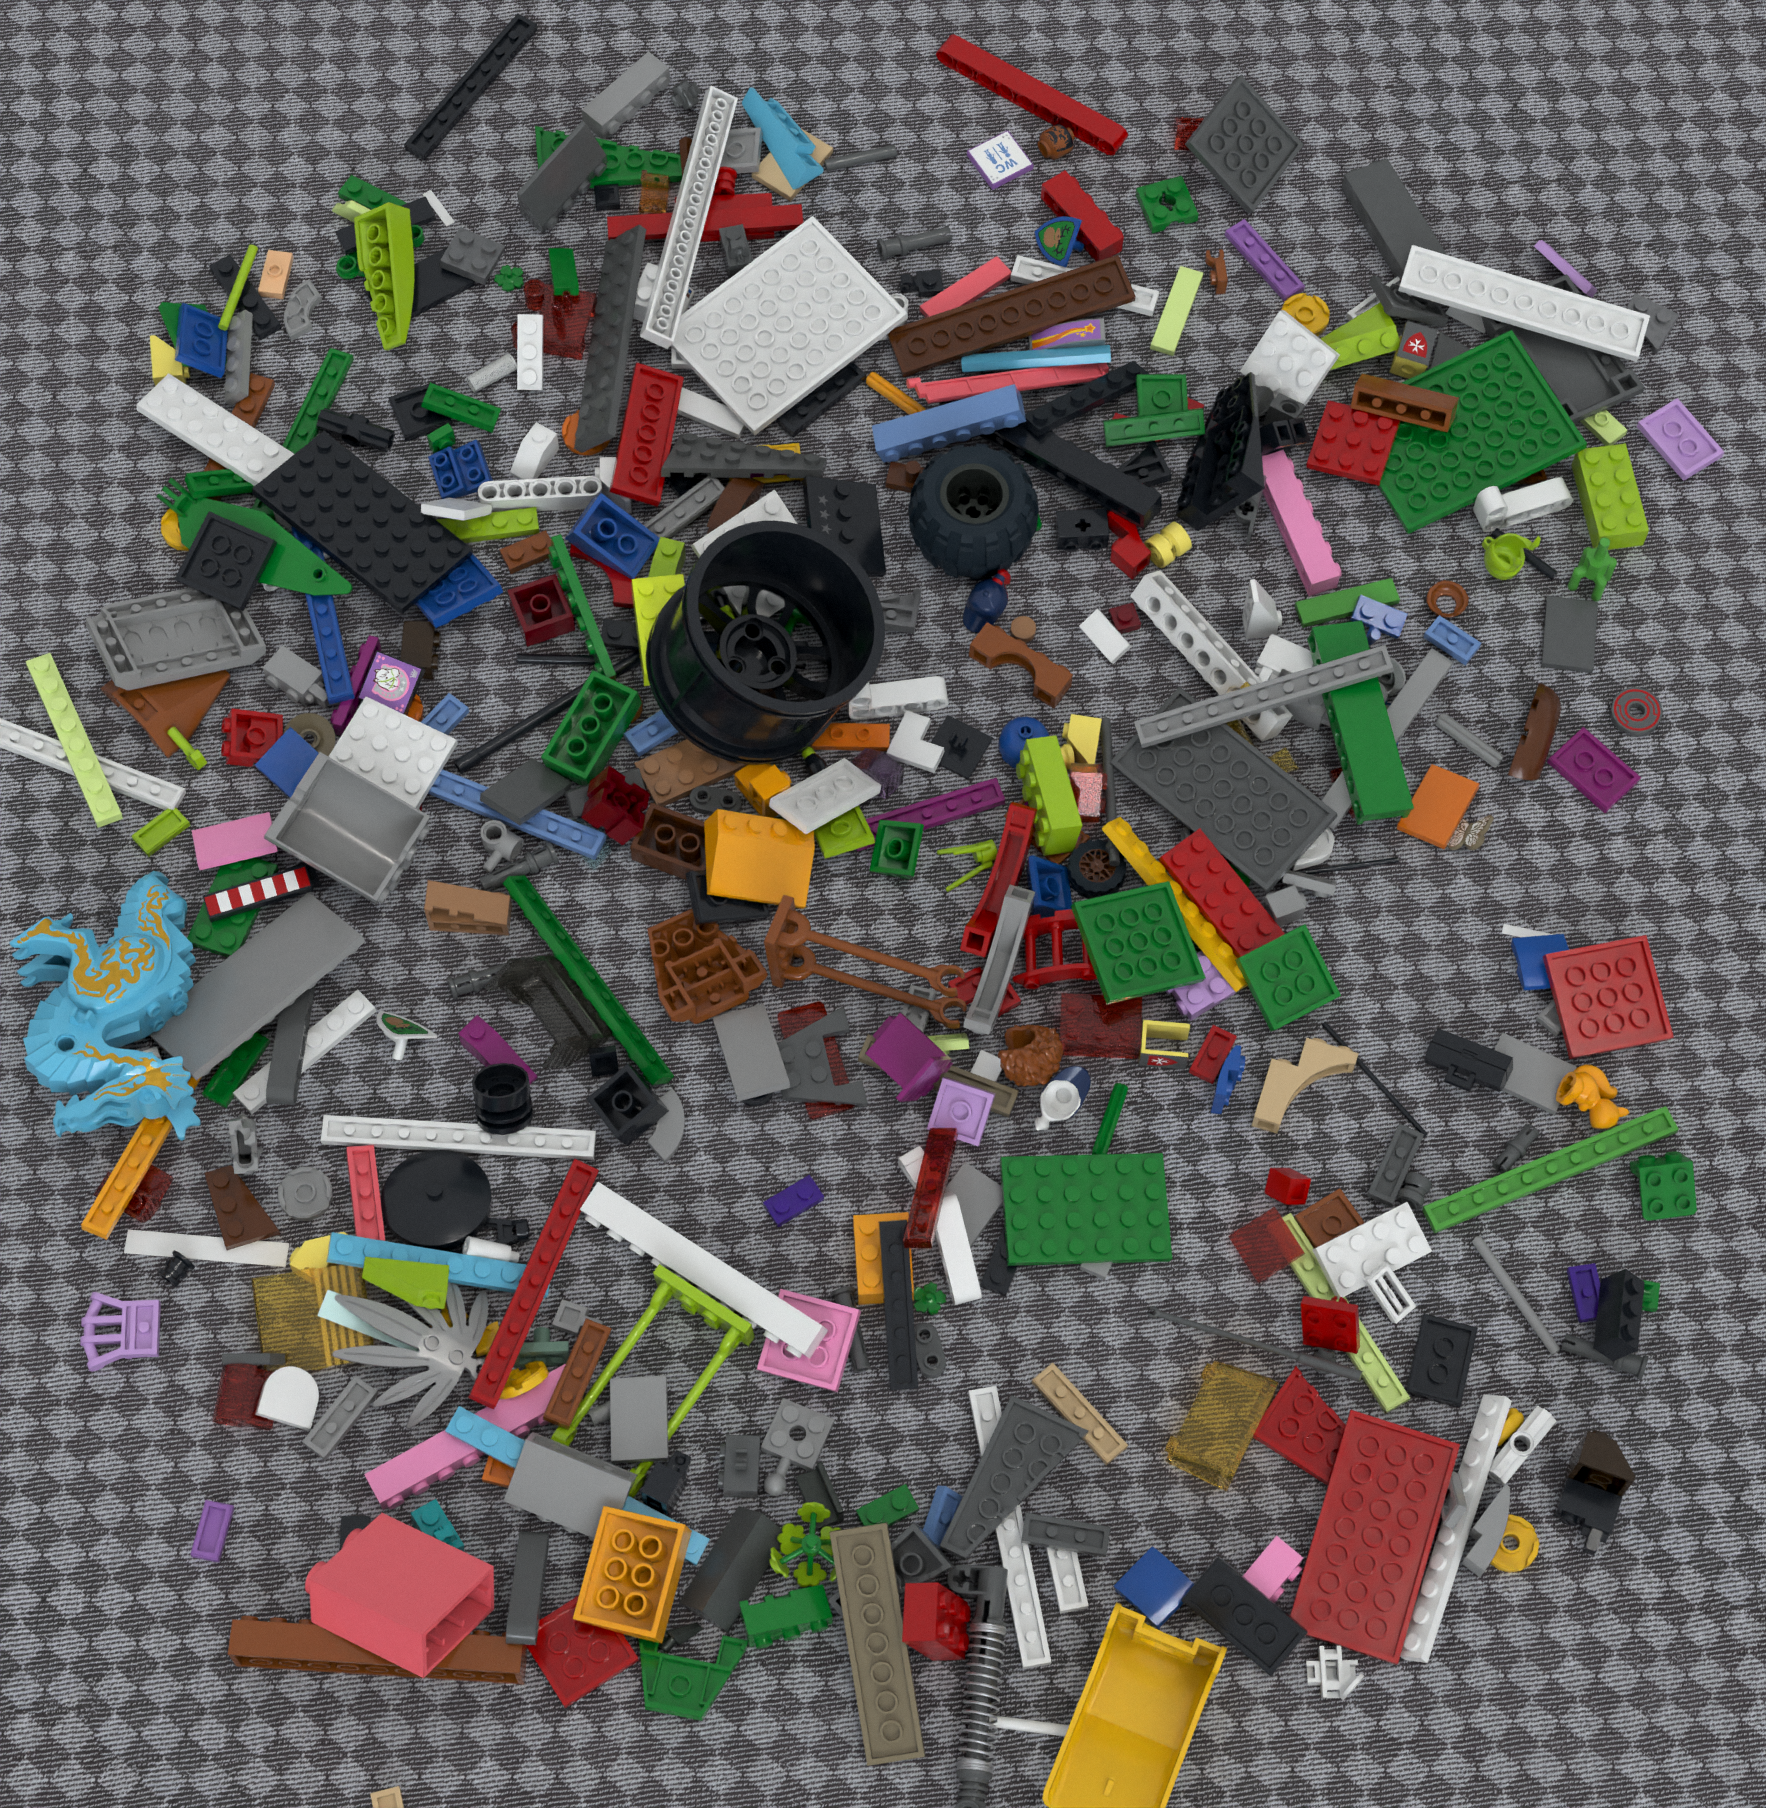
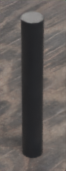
M1496 528L1491 536L1496 539L1505 533ZM1523 548L1526 562L1551 580L1556 577L1558 571L1526 548Z
M517 654L518 664H595L593 655Z

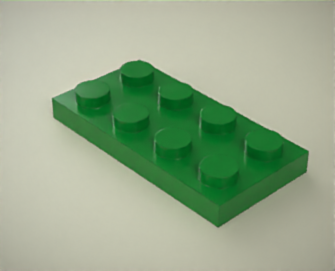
M255 857L221 865L208 894L275 874L279 870L278 866ZM203 902L187 939L194 947L228 958L245 944L261 907L210 922L205 903Z

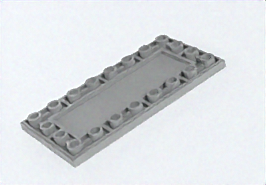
M307 893L197 982L187 992L189 1001L186 1003V1010L179 1016L173 1015L162 1029L151 1033L149 1037L171 1057L182 1056V1068L190 1072L191 1076L197 1081L202 1076L207 1075L221 1060L229 1057L232 1051L244 1041L251 1039L255 1032L265 1024L270 1023L284 1008L292 1005L306 990L314 987L323 976L336 969L338 964L346 957L354 954L365 940L362 935L311 893Z

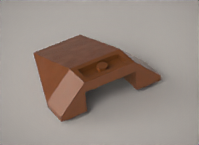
M226 670L133 690L117 687L111 679L100 689L117 707L121 705L148 733L151 742L169 758L180 748L167 734V731L171 727H176L184 738L189 741L231 675Z

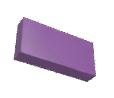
M205 1500L190 1554L191 1557L220 1563L234 1512L233 1505Z

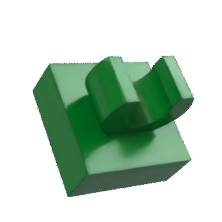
M1642 1280L1645 1282L1642 1310L1656 1312L1658 1309L1660 1283Z

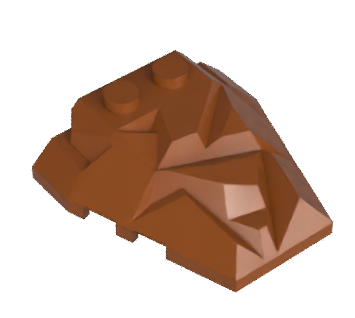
M692 908L647 929L659 1001L671 1021L685 1022L689 1020L694 1024H699L746 1002L749 998V991L758 988L768 977L767 971L756 954L750 949L746 951L737 944V939L732 935L727 936L720 931L718 924L696 925Z

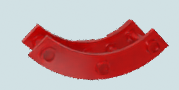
M1072 909L1055 911V916L1041 918L1040 914L1029 916L1023 939H1025L1026 972L1014 976L1013 982L1023 985L1026 989H1037L1040 985L1078 978L1089 981L1097 978L1083 939V963L1063 965L1062 932L1064 930L1079 929ZM1051 933L1053 966L1037 969L1035 939L1038 936Z

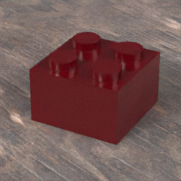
M556 574L507 590L510 607L527 647L575 631L573 614Z

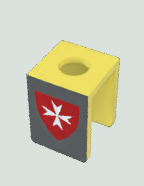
M1407 321L1403 335L1399 338V349L1395 351L1389 373L1410 379L1425 372L1437 330Z
M1143 1020L1140 1033L1138 1066L1186 1069L1188 1053L1148 1050L1145 1048L1146 1037L1186 1041L1190 1031V1024Z

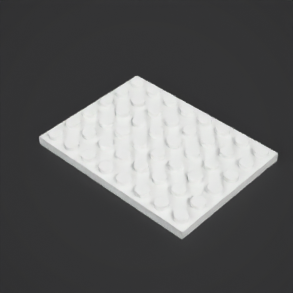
M812 216L680 316L671 347L739 420L756 435L908 318V313Z

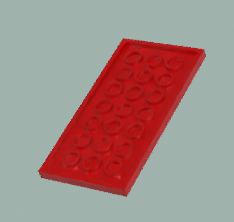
M1350 1410L1290 1616L1308 1631L1306 1636L1394 1665L1398 1664L1460 1444Z

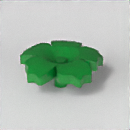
M503 265L499 271L500 274L495 275L494 281L498 286H502L503 291H513L514 287L521 288L524 285L522 277L524 272L521 270V267H514L511 271L509 265Z
M933 1282L925 1284L924 1290L916 1287L914 1290V1300L917 1302L914 1304V1308L917 1312L926 1313L928 1308L931 1316L938 1314V1311L941 1309L940 1304L946 1302V1295L941 1290L937 1291V1284Z

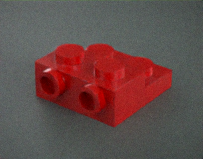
M231 708L228 716L223 718L221 727L222 733H227L226 741H223L221 747V756L226 757V764L252 767L254 763H257L283 735V715Z

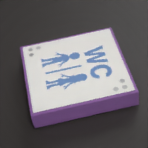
M1008 130L967 150V157L992 190L1033 170L1034 164Z

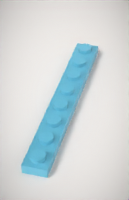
M334 1232L330 1235L326 1261L363 1268L365 1257L449 1265L448 1282L510 1293L515 1292L526 1267L525 1264ZM549 1286L543 1298L548 1296Z

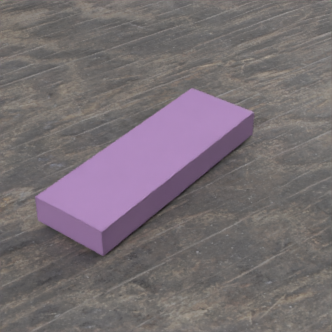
M1539 240L1534 247L1564 275L1567 274L1577 287L1591 298L1593 297L1597 289L1549 244L1543 240Z

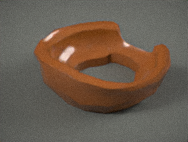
M1444 580L1437 582L1429 589L1426 602L1435 615L1451 618L1460 615L1466 609L1469 597L1460 584ZM1441 596L1453 598L1456 603L1454 612L1450 614L1442 613L1437 607V599Z

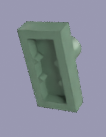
M538 1327L534 1329L533 1342L523 1343L514 1367H526V1363L533 1361H542L546 1366H562L567 1363L570 1356L569 1341L550 1342V1330L545 1327Z

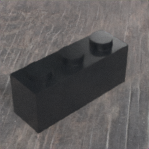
M1627 1269L1601 1279L1593 1348L1611 1361L1638 1351L1645 1282Z

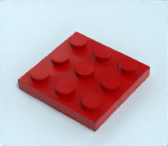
M1328 400L1307 460V469L1380 486L1400 420L1350 408L1351 405Z
M579 1595L539 1620L536 1645H526L564 1708H567L639 1661L622 1633L573 1619Z

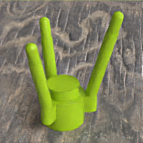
M992 839L972 845L937 850L938 855L972 853L975 862L982 863L947 886L946 891L949 892L984 869L993 867L992 861L996 859L998 852Z

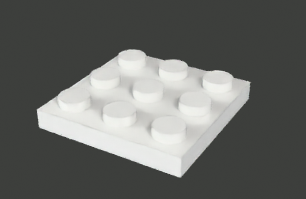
M1280 310L1240 372L1244 375L1250 372L1255 374V384L1257 386L1269 387L1274 393V398L1278 393H1281L1307 405L1340 354L1286 311Z

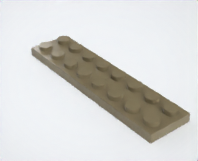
M888 1522L830 1531L867 1766L925 1757L908 1645L902 1642L903 1614Z

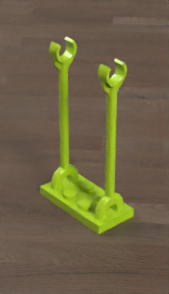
M659 1264L653 1272L658 1288L651 1298L650 1305L581 1401L569 1430L559 1426L552 1435L551 1440L570 1446L576 1436L577 1426L657 1312L661 1311L672 1297L682 1302L681 1307L688 1313L695 1315L697 1312L705 1318L703 1321L715 1330L720 1327L727 1333L720 1343L719 1350L669 1420L668 1441L726 1357L734 1352L740 1342L749 1346L754 1340L752 1324ZM654 1461L640 1462L637 1468L630 1470V1472L637 1474V1477L628 1496L634 1498L646 1480L645 1474Z

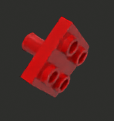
M1303 1296L1301 1301L1303 1345L1357 1354L1360 1348L1358 1305L1348 1304L1343 1297H1340L1339 1302H1337L1338 1296L1332 1297L1331 1300Z

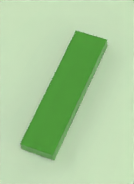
M1392 578L1298 601L1295 602L1294 607L1302 628L1351 616L1360 595L1388 606L1399 604L1400 598Z

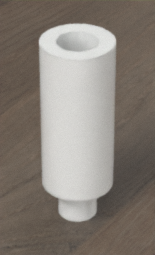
M470 1236L465 1239L463 1245V1254L513 1263H517L519 1260V1252L511 1251V1246Z

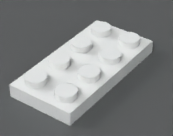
M843 758L770 798L769 807L803 833L808 834L879 794L881 784Z
M1408 1202L1312 1249L1334 1295L1338 1296V1299L1366 1286L1363 1278L1372 1274L1371 1271L1378 1269L1382 1262L1388 1263L1392 1271H1395L1432 1252Z

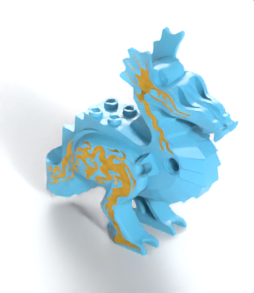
M152 871L141 879L139 878L132 885L131 889L128 890L125 903L121 904L118 928H114V937H110L107 944L99 947L96 943L94 932L91 929H70L69 927L73 922V915L71 913L61 920L55 921L49 916L44 917L10 941L12 947L20 948L12 954L17 960L26 959L34 954H40L17 971L20 976L27 977L20 982L23 986L30 987L42 981L63 982L59 988L55 987L45 1001L40 1000L34 1019H31L29 1022L28 1035L23 1038L27 1056L24 1058L27 1070L37 1077L39 1084L50 1088L51 1092H69L70 1095H73L66 1107H64L60 1100L56 1103L53 1125L57 1136L60 1138L65 1131H70L71 1133L76 1131L90 1132L108 1123L131 1127L140 1122L144 1117L156 1119L166 1116L174 1127L178 1139L183 1141L188 1127L201 1125L200 1119L193 1112L197 1102L190 1096L194 1093V1089L188 1085L191 1074L182 1068V1056L160 1060L153 1055V1052L146 1053L120 1048L159 1031L173 1015H181L186 1010V1003L189 1001L187 992L194 986L193 980L189 977L191 975L189 967L196 962L194 955L190 952L193 949V945L180 932L181 929L185 928L187 903L180 895H177L167 887L169 879L161 872ZM84 1091L92 1093L91 1095H87L85 1099L79 1101V1098L76 1095L77 1093H81Z

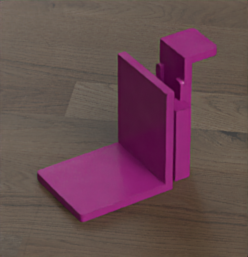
M899 1013L897 1016H889L873 1034L876 1041L865 1053L903 1088L896 1097L899 1102L917 1101L921 1096H926L934 1088L933 1083L940 1079L939 1076L942 1073H947L953 1065L952 1059L902 1013Z

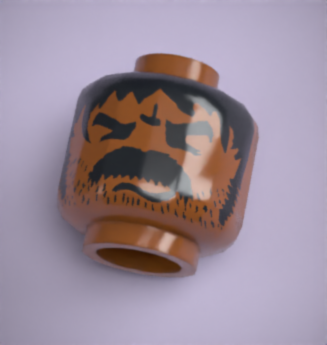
M1061 124L1053 125L1040 134L1038 148L1045 158L1057 160L1072 151L1073 141L1075 140L1074 134L1068 127L1065 128Z

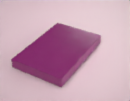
M1584 727L1547 761L1550 766L1604 813L1611 809L1641 780V777Z

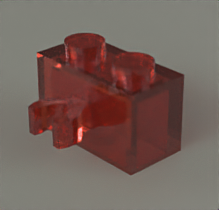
M1071 763L1070 784L1081 822L1099 823L1100 814H1105L1106 798H1101L1102 789H1107L1108 775L1103 773L1102 764Z

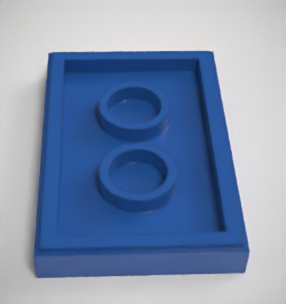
M182 303L178 316L175 361L222 378L225 373L228 329L224 331L218 328L221 317Z

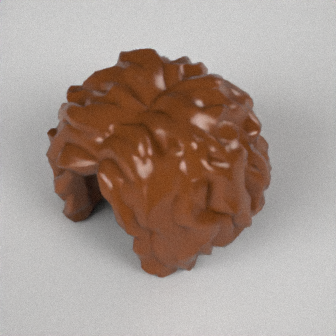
M1030 1024L1022 1025L1021 1027L1014 1025V1027L1006 1029L1004 1037L1005 1045L1008 1049L1000 1050L998 1053L1001 1063L1000 1067L1002 1070L1004 1069L1005 1077L1010 1079V1081H1014L1017 1086L1025 1087L1027 1085L1047 1084L1053 1074L1059 1071V1062H1061L1063 1056V1045L1059 1040L1060 1037L1056 1033V1029Z

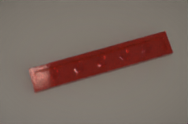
M930 1128L903 1239L904 1248H932L957 1142V1128Z

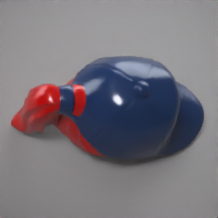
M998 570L993 578L977 583L971 590L963 614L964 625L969 631L979 633L987 622L993 625L1005 610L1008 603V593L1005 585L1010 584L1011 575L1007 570Z

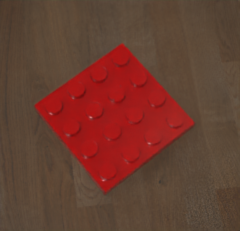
M1646 935L1549 953L1543 956L1569 1059L1667 1041L1674 1038Z

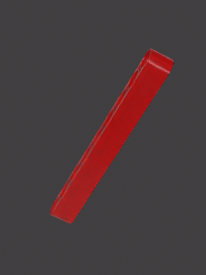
M950 35L936 53L938 60L950 69L1052 125L1061 124L1065 128H1070L1074 137L1107 155H1115L1128 138L1126 129L1120 124L957 35Z

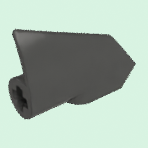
M1264 475V486H1265V482H1266V478H1267L1265 475ZM1263 490L1235 507L1236 520L1243 525H1248L1246 540L1248 545H1250ZM1246 506L1250 507V512L1247 515H1243L1242 510Z

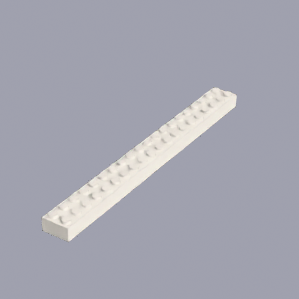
M710 86L704 95L639 336L666 349L674 342L738 98L713 86Z

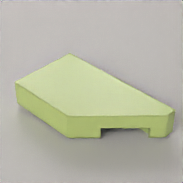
M351 200L346 201L345 204L337 203L332 211L354 223V217L366 213L370 209Z

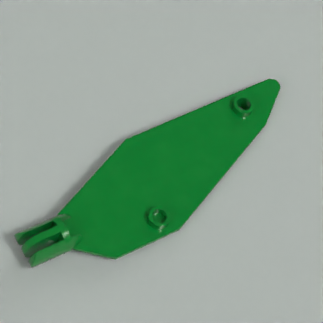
M170 478L168 482L182 494H177L166 485H164L162 490L175 500L174 504L160 493L156 496L178 515L181 543L188 549H190L210 511L277 542L258 581L259 583L314 596L345 595L352 591L353 587L349 581L265 512L204 497L192 499L190 492L173 478ZM323 572L322 577L318 579L319 574Z

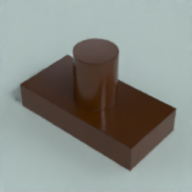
M891 461L885 488L911 493L919 473L921 474L925 468L920 467L917 461H909L907 464Z

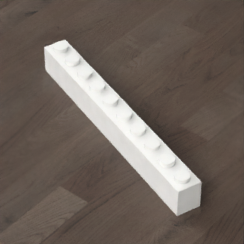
M597 1182L580 1208L587 1215L585 1218L587 1222L597 1228L601 1224L607 1227L609 1230L606 1234L618 1242H621L624 1238L631 1243L628 1248L638 1255L643 1256L644 1253H647L653 1257L651 1263L655 1266L660 1264L665 1268L669 1267L675 1271V1275L688 1283L689 1281L692 1282L704 1294L720 1300L719 1303L730 1311L734 1312L735 1310L743 1315L742 1318L752 1324L753 1329L757 1325L765 1329L763 1333L765 1337L776 1344L779 1340H782L788 1344L786 1350L799 1359L802 1354L811 1358L828 1332L824 1326L603 1184Z

